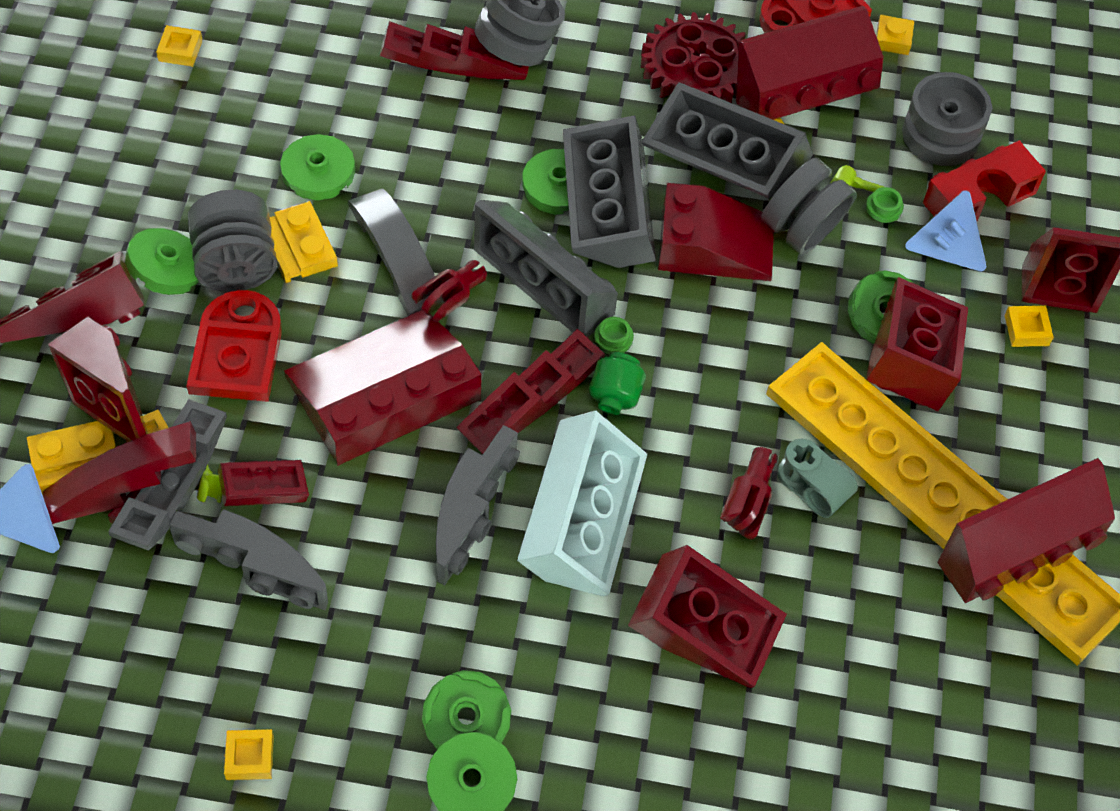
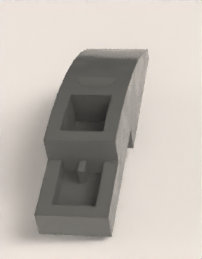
M505 425L502 426L483 455L469 448L466 450L447 485L441 503L436 534L437 582L444 586L453 573L459 575L462 572L470 556L468 551L474 542L480 543L486 537L492 523L489 520V502L497 491L498 479L504 471L509 473L519 458L520 451L517 450L518 432Z
M224 509L216 523L180 511L175 512L169 526L175 545L182 551L191 555L203 553L215 557L220 563L231 568L242 566L246 585H249L253 591L259 594L270 596L274 593L289 598L293 604L301 608L311 609L316 607L326 610L328 605L326 584L309 562L279 536L245 517Z

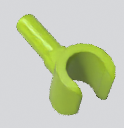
M847 165L840 167L831 181L832 183L844 180L849 186L870 192H875L877 189L884 187L856 177V171Z
M207 464L201 476L196 497L200 502L205 503L207 496L215 498L218 503H221L222 492L219 475L213 474Z

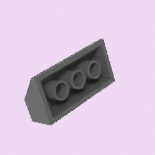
M680 82L676 85L641 141L645 147L768 199L773 197L783 183L813 156L805 132Z
M636 116L563 129L573 253L618 268L656 261L645 151L641 142L643 139Z
M479 200L475 203L474 251L571 332L578 328L588 338L595 332L597 326L603 320L615 315L618 292L607 279L598 277L587 268V265L580 257L571 255L560 246L553 235L544 233L533 224L526 213L517 211L507 202Z

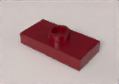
M302 460L220 463L218 468L224 506L306 502L309 496Z

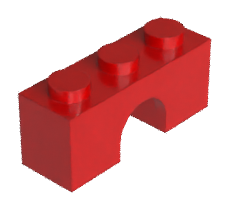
M1019 140L1006 147L999 146L990 154L977 160L970 159L959 168L948 173H938L928 183L923 204L933 216H936L962 191L967 190L971 194L976 221H978L987 199L982 192L996 195L1009 207L1035 195L1046 170Z

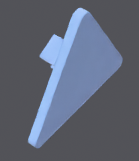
M964 190L906 242V249L977 271H984L986 269V261L970 192Z
M25 464L0 489V535L49 553H55L60 548L34 469L31 465Z

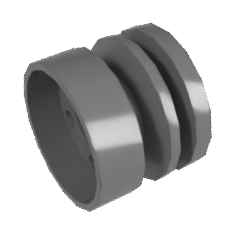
M238 189L220 190L203 196L192 205L188 211V228L192 244L194 273L201 284L212 290L231 292L258 287L271 278L276 271L277 257L274 251V240L271 237L272 227L269 208L262 198L252 192Z

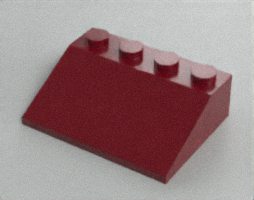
M422 310L284 370L285 377L337 466L481 400L482 374L464 346L440 322H434L431 314L427 315Z

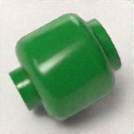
M612 352L610 356L598 360L589 386V393L598 402L600 410L617 415L621 413V410H630L637 406L646 379V374L643 368L639 366L640 362L638 359L629 354Z

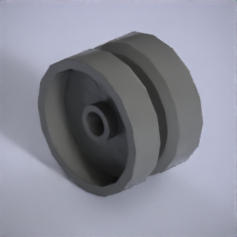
M487 0L486 6L481 10L477 18L474 32L479 42L500 59L516 65L533 66L540 64L546 58L552 46V38L558 33L565 19V10L559 0Z
M938 72L925 77L915 87L902 127L905 144L914 155L925 162L938 166H955L968 161L977 153L993 109L989 94L981 84L972 78L955 72Z
M812 158L797 169L773 195L761 215V220L775 233L788 230L786 243L799 255H805L816 247L843 219L857 198V192L844 180L830 183L832 170L819 158Z

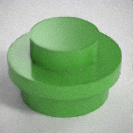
M889 187L877 189L868 197L866 203L868 214L873 219L884 223L894 222L899 219L904 209L899 192Z
M609 317L603 320L597 326L594 336L597 347L608 354L612 352H626L632 346L634 338L632 328L626 320L620 317Z

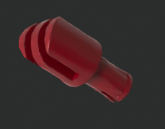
M471 260L458 271L452 269L442 271L413 291L411 298L417 304L428 297L423 303L421 310L427 315L437 310L432 318L437 323L468 301L470 290L486 280L487 271L484 266H481L473 272L472 270L480 262Z
M765 447L753 449L746 473L734 479L720 516L721 520L727 522L736 531H739L746 539H754L758 535L773 494L768 483L778 456L774 453L769 459L772 450Z

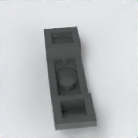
M383 188L348 200V205L363 232H368L393 279V288L407 315L409 316L421 311V307L428 297L415 304L411 298L412 292L435 277L406 217Z
M190 399L187 400L172 427L191 421L196 432V462L162 470L161 484L141 489L136 499L129 497L109 529V536L148 551L164 536L170 528L169 524L175 512L183 510L203 475L225 424L226 412Z

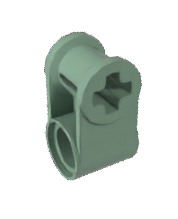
M801 438L795 439L787 446L785 458L778 467L777 474L779 480L784 486L800 497L817 515L829 518L858 490L857 481L854 476L822 451L816 443ZM810 452V457H809V459H808V460L805 459L806 456H807V453ZM792 469V470H793V473H792V476L790 477V476H789V472H790V470Z

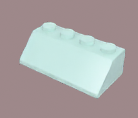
M597 411L560 420L517 561L545 582L600 596H607L612 586L647 453Z

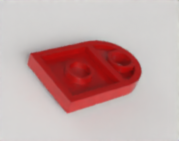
M764 0L760 12V25L764 33H768L860 6H864L867 9L870 17L872 9L864 0ZM782 20L787 22L788 25L780 26L773 21Z
M237 290L222 294L206 307L201 317L186 385L189 395L269 402L282 333L279 311L269 298L254 291ZM241 306H251L255 309L248 316H239L234 313Z

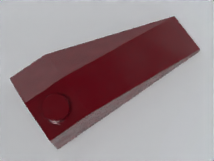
M122 251L75 275L76 279L71 282L72 287L67 290L64 286L55 287L44 293L36 301L38 306L30 309L29 305H25L1 318L0 343L66 332L87 317L100 325H107L117 319L122 324L138 316L141 313L139 308L144 306V296L137 281L130 275L126 267L125 256Z

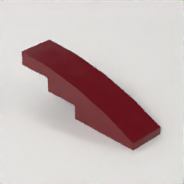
M389 21L380 53L381 57L419 68L487 79L525 80L529 66L507 62L492 54L479 42L474 29L466 26L462 34L459 35L430 24L426 25L424 32H420Z
M577 328L551 354L547 350L544 351L519 376L513 372L456 428L483 454L503 425L518 433L521 432L595 371L598 360L606 356Z
M191 421L149 433L110 449L75 468L43 491V498L52 524L122 507L126 503L127 492L161 484L162 470L196 462V432Z

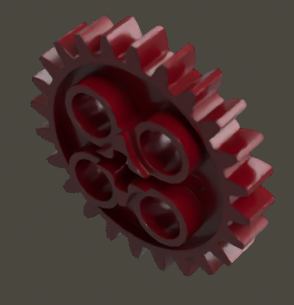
M692 12L691 19L688 20L681 13L678 14L677 22L667 17L665 18L664 27L658 24L654 25V32L647 33L646 43L642 45L640 67L644 69L643 78L651 79L650 89L661 87L660 98L671 95L678 82L732 103L733 95L736 96L739 40L745 39L746 33L735 34L736 24L725 27L723 26L724 18L722 17L716 22H712L709 13L705 15L703 20L698 19L695 12Z

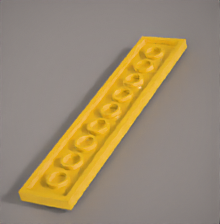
M823 342L819 343L768 386L766 392L768 397L943 549L958 522L1008 500L875 386L866 381L862 375ZM1072 555L1067 561L1056 567H1052L1049 563L1038 568L1039 571L1023 583L1018 584L1013 580L1003 585L1004 588L996 596L1078 666L1120 623V594L1077 557Z

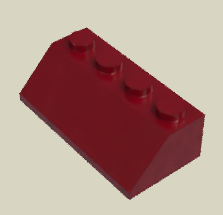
M864 6L739 40L736 104L774 120L880 88L884 56L867 9Z
M1096 458L956 524L937 563L965 604L978 597L983 601L990 599L1004 588L1003 585L1013 580L1018 584L1032 578L1039 571L1038 568L1049 563L1052 567H1056L1067 561L1074 551L1082 547L1086 550H1091L1107 539L1106 532L1115 520V514L1103 463L1099 458Z

